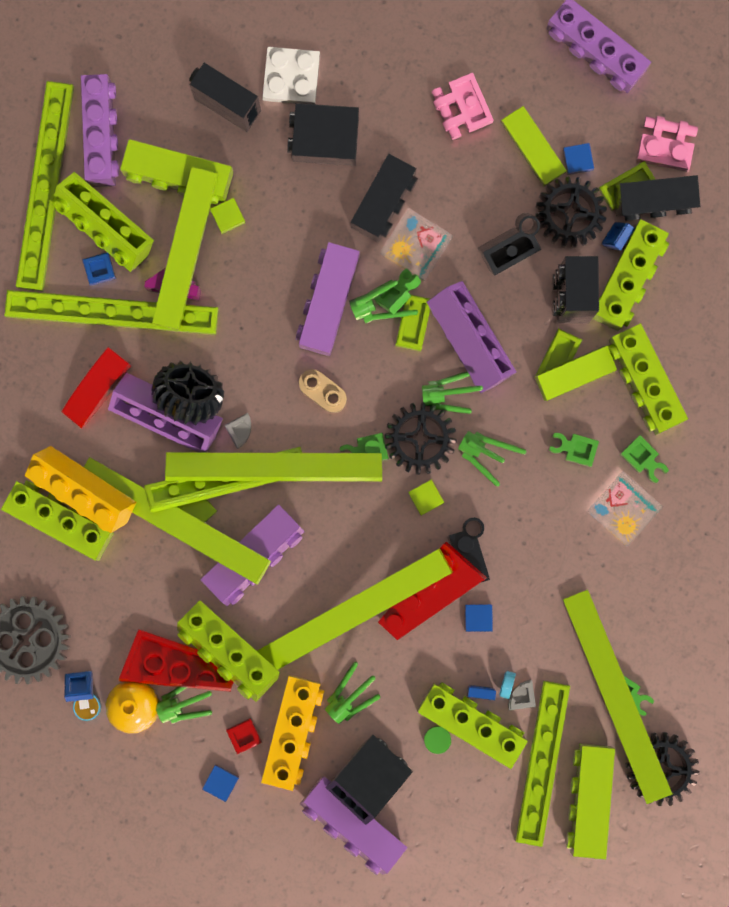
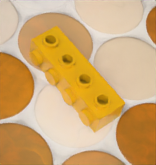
M52 446L33 454L24 475L33 481L34 485L45 489L54 495L58 501L66 503L75 509L79 515L87 517L96 523L100 529L110 533L127 524L137 503Z
M289 675L261 783L293 791L295 784L300 786L304 769H300L299 766L302 758L307 759L311 743L306 742L308 731L314 733L318 718L313 716L315 705L321 706L324 690L320 689L321 683Z

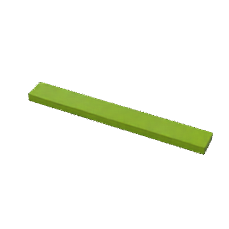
M46 82L16 287L20 289L44 291L56 211L51 203L56 186L60 184L74 91L73 84Z
M7 290L4 316L7 318L216 335L219 309L218 307L186 305L180 329L176 330L152 323L157 302Z
M166 452L165 480L382 482V453Z
M91 457L88 458L84 468L137 502L132 513L251 582L259 584L271 563L269 559L178 507L151 513L145 488Z
M439 548L262 647L257 652L279 670L448 576L453 571Z
M585 590L563 599L646 804L672 795V791L589 591Z

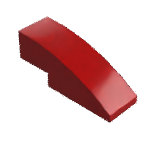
M107 347L78 385L61 412L83 429L113 393V390L116 388L115 386L131 368V365Z

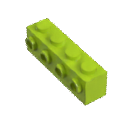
M131 139L128 140L120 168L123 175L126 176V180L141 184L142 181L152 183V187L164 191L167 190V187L176 189L177 193L182 196L185 194L191 167L218 173L212 204H218V201L226 202L234 173L232 166Z
M73 172L56 186L51 204L60 214L70 219L78 230L85 232L93 239L99 248L108 252L120 266H124L131 272L148 257L154 240L77 173Z
M642 219L639 220L599 298V312L594 316V320L616 331H619L622 326L628 327L634 315L630 311L634 302L640 303L646 289L642 288L646 279L651 280L658 266L654 263L658 255L663 257L669 246V242L666 241L669 235L668 232Z
M640 323L609 339L610 345H608L610 353L614 360L618 359L622 367L619 371L623 381L626 384L630 383L634 392L631 393L632 399L637 408H642L645 414L643 421L648 431H653L657 435L688 420L642 324Z
M28 480L24 484L16 481L1 508L2 511L87 557L100 561L114 532L110 533L100 529L96 523L79 515L75 509L62 505V502L58 501L51 493L46 496L38 492L40 488L34 485V483Z
M199 600L177 622L178 637L185 644L195 646L198 649V655L205 662L209 663L211 661L217 666V672L226 681L231 679L238 686L237 690L246 699L252 698L257 702L278 680L280 672L202 601Z
M441 682L439 686L433 683L417 712L512 769L528 742L523 738L525 732L512 724L509 728L500 724L499 722L502 718L489 710L485 714L477 710L478 704L468 697L464 696L461 700L454 696L455 690L445 683Z
M579 743V750H574L573 766H577V775L572 777L571 793L575 794L574 805L570 804L568 815L569 821H573L572 832H567L566 848L570 849L573 857L606 860L615 748L611 746Z

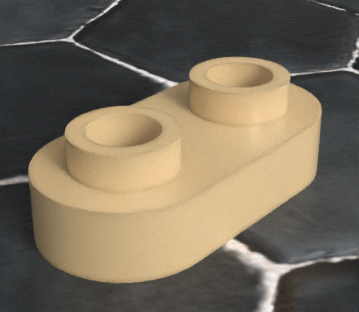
M313 369L305 371L300 376L299 386L307 397L327 412L337 413L343 410L347 397L344 390L321 372ZM310 378H315L317 380V385L315 387H309L307 385V381ZM331 394L338 396L339 399L336 403L328 401V397Z

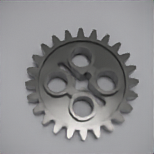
M26 596L20 598V604L15 599H10V607L4 603L0 604L2 611L0 613V673L6 672V681L10 680L14 675L15 684H19L23 677L26 684H31L33 676L37 682H41L43 678L42 673L47 677H51V667L56 670L61 668L57 660L67 659L61 652L62 650L70 649V646L63 644L64 640L71 638V635L63 634V630L68 628L69 625H60L59 621L62 620L64 615H54L56 606L46 609V600L37 605V597H32L28 604ZM24 613L31 619V624L26 629L22 628L19 624V618ZM41 621L43 623L42 626L29 638L31 644L22 646L16 656L10 659L12 652L23 643L22 635L31 634L37 623ZM43 631L51 635V642L48 646L42 645L39 641V636ZM5 634L10 635L13 639V645L10 649L2 646L1 640ZM25 652H29L33 656V663L30 667L22 663V655Z

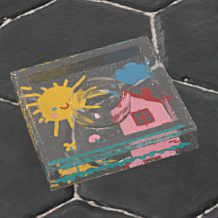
M408 208L380 254L400 267L409 269L413 275L417 274L420 279L426 281L452 240L453 235Z
M622 471L587 512L628 547L663 506Z

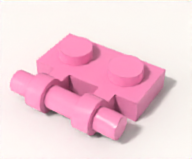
M473 73L449 82L448 86L451 93L444 95L441 87L432 91L435 99L433 102L436 110L440 111L444 120L442 123L444 129L449 131L452 140L462 136L458 128L462 124L466 125L470 133L493 123L494 120ZM454 102H456L460 115L455 117L449 107Z
M646 116L644 127L653 128L652 135L642 134L636 161H645L647 164L688 172L694 144L684 142L685 136L696 137L698 127L688 125L686 121L680 120L677 123L667 121L665 117L661 116L656 118ZM662 130L676 133V139L661 137Z

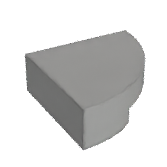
M246 413L224 425L236 448L242 447L251 433L252 426L249 414Z
M532 680L520 683L512 691L508 702V710L536 707Z

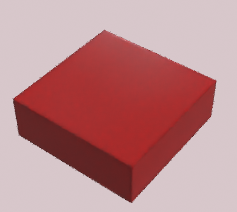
M251 718L226 729L237 755L262 743Z

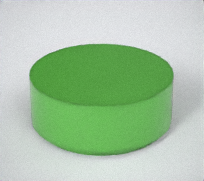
M434 726L425 733L424 743L430 752L441 754L449 749L451 736L441 726Z

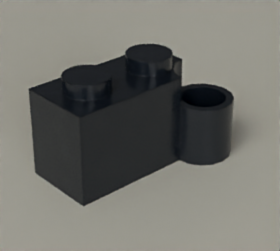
M520 214L515 220L516 228L513 227L478 247L485 264L494 276L542 250L535 238L540 229V223L532 214ZM532 218V228L528 231H523V221Z
M469 518L463 523L462 532L449 535L447 538L449 544L487 577V579L482 581L485 582L490 580L478 541V538L484 533V524L478 518ZM475 521L480 525V533L477 536H471L467 533L466 525L468 522Z

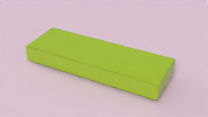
M524 106L501 120L502 125L543 187L567 172Z
M603 346L535 376L544 401H548L616 371L617 368L609 347Z

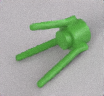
M397 280L388 281L367 294L349 301L356 320L363 318L365 323L379 319L417 315L418 310L397 311L394 315L389 312L372 314V311L376 310L372 299L398 284Z
M468 371L438 381H428L429 385H422L423 403L426 406L435 405V410L470 414L472 412L470 408L440 404V402H445V395L482 391L483 387L469 386L444 389V386H441L470 376Z
M468 431L458 448L464 452L462 457L470 461L495 486H500L499 481L473 455L478 458L482 452L500 463L505 462L504 458L485 448L486 444L484 442L521 454H526V450L486 437L479 432L473 434Z
M357 662L352 664L335 692L327 699L330 704L325 707V711L338 724L344 719L349 721L355 714L380 699V695L377 694L355 708L351 704L375 680V676L368 678L347 699L343 695L338 698L357 668Z
M177 687L170 693L161 696L162 701L158 702L156 706L158 717L162 723L171 721L173 724L181 720L211 715V710L186 714L180 713L183 712V707L210 697L212 692L207 691L179 702L178 698L173 699V697L186 688Z

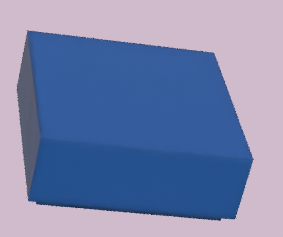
M590 143L563 148L567 175L594 170Z
M614 222L603 239L602 245L607 249L621 251L635 228L629 223Z
M108 252L82 259L90 286L116 279Z
M492 604L465 605V632H493Z
M92 671L65 674L64 698L66 702L93 699Z
M469 685L467 687V696L495 700L496 690L491 687Z
M215 765L202 790L226 802L239 777Z

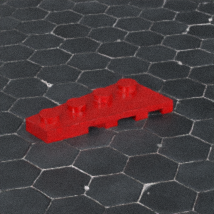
M445 542L440 547V550L453 573L390 607L378 621L396 640L402 638L487 579L484 574L448 542Z
M139 629L119 677L121 682L231 692L234 684L231 679L226 681L217 672L218 667L211 661L209 663L205 662L198 655V649Z

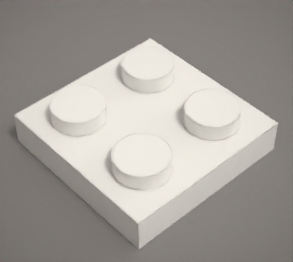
M268 47L263 101L315 105L320 51Z

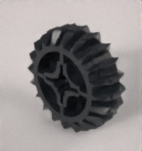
M569 176L565 178L564 185L559 179H556L554 182L555 188L548 184L546 186L547 193L541 192L539 195L543 202H537L535 206L541 210L535 214V217L537 219H544L539 222L540 229L547 228L543 236L546 238L552 234L554 236L551 240L552 244L561 239L562 248L566 247L568 241H570L572 248L577 247V240H579L582 246L587 244L586 237L593 241L596 238L595 232L600 233L603 229L599 223H605L607 219L604 215H601L607 211V207L599 205L604 201V197H595L599 189L595 187L590 191L588 189L591 184L590 181H586L584 186L580 185V177L576 178L574 184L571 183ZM571 193L568 202H558L557 205L551 204L559 195ZM579 196L587 201L591 212H588V209L580 205ZM572 202H573V207H572V208L574 209V212H577V213L574 214V216L571 218L570 222L568 223V221H569V216H567L568 212H567V213H565V212L568 210V208H570V206H571V204H572ZM550 212L562 220V229L553 222ZM591 221L585 229L571 232L575 222Z
M179 361L177 365L170 362L168 366H162V369L157 372L153 380L151 395H153V403L157 404V410L164 411L165 417L172 416L174 417V422L182 420L186 425L189 421L196 426L199 421L206 423L207 420L213 419L221 410L224 390L222 388L223 383L218 381L217 375H211L210 369L204 370L201 365L198 367L194 366L191 361L189 364Z
M423 402L420 405L419 411H416L414 403L410 404V413L404 407L400 408V412L403 415L402 418L393 414L392 418L397 424L388 423L387 428L394 432L386 433L384 436L385 439H393L392 443L385 445L386 449H395L389 455L390 459L399 456L400 459L397 461L396 466L400 467L403 462H406L405 471L408 473L412 466H416V475H420L421 467L424 466L426 473L430 474L431 464L437 470L441 469L438 460L441 459L444 463H448L449 459L444 453L453 454L455 450L448 447V444H456L457 439L449 438L448 436L456 432L455 428H446L452 422L451 418L442 421L441 418L444 416L445 411L441 410L438 415L433 414L436 409L435 405L430 407L429 412L425 411L426 404ZM418 417L415 431L399 433L401 427L407 421ZM426 418L437 424L442 436L428 432L426 429ZM420 425H422L423 436L429 439L427 443L423 442L424 445L421 446V452H419L418 441L413 440V436H417V432H420ZM398 441H404V443H410L414 446L415 459L408 457L402 451ZM442 444L440 451L434 457L423 460L426 446Z
M653 732L651 733V743L654 749L659 748V751H657L659 762H663L665 766L672 769L667 770L666 773L664 772L667 782L671 777L681 775L677 784L670 788L672 795L665 797L667 804L672 806L673 796L679 802H682L683 797L680 794L682 791L688 795L692 793L687 788V785L689 783L693 786L697 785V781L691 779V775H699V770L692 769L691 766L697 765L699 761L696 758L689 759L695 751L692 748L685 750L688 744L687 741L682 740L678 743L679 736L675 734L669 740L667 732H662L661 739L659 740L657 733ZM668 747L673 748L679 754L683 767L671 764ZM630 762L625 763L626 768L632 769ZM634 772L626 774L627 779H636ZM637 779L630 784V788L633 790L639 788ZM639 789L636 795L642 798L644 796L641 789ZM664 798L657 800L656 804L662 806Z

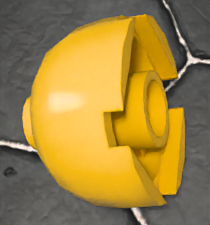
M121 682L108 694L105 702L106 715L109 722L117 730L128 734L139 733L148 729L158 717L156 706L160 699L155 689L149 684Z

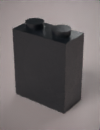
M205 62L200 69L197 67L192 72L189 78L191 82L189 85L194 99L248 132L261 112L258 96Z
M295 103V112L290 111L289 128H294L293 138L288 137L287 153L292 154L293 162L356 166L359 107Z
M372 735L359 747L325 788L359 820L367 825L380 813L413 771L408 767L404 759L396 756L388 749L387 744L382 739Z

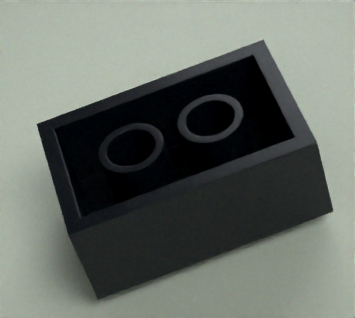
M565 256L562 263L558 264V269H555V274H552V290H557V296L552 302V315L557 316V324L589 323L599 312L598 256Z

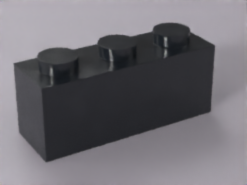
M388 153L350 222L351 228L376 242H379L382 236L386 238L393 226L390 221L394 213L399 215L406 201L403 200L407 191L412 192L418 181V178L415 177L417 168Z
M698 175L613 185L616 216H624L625 221L641 219L640 214L650 213V218L667 216L666 211L676 210V215L692 214V208L701 207Z

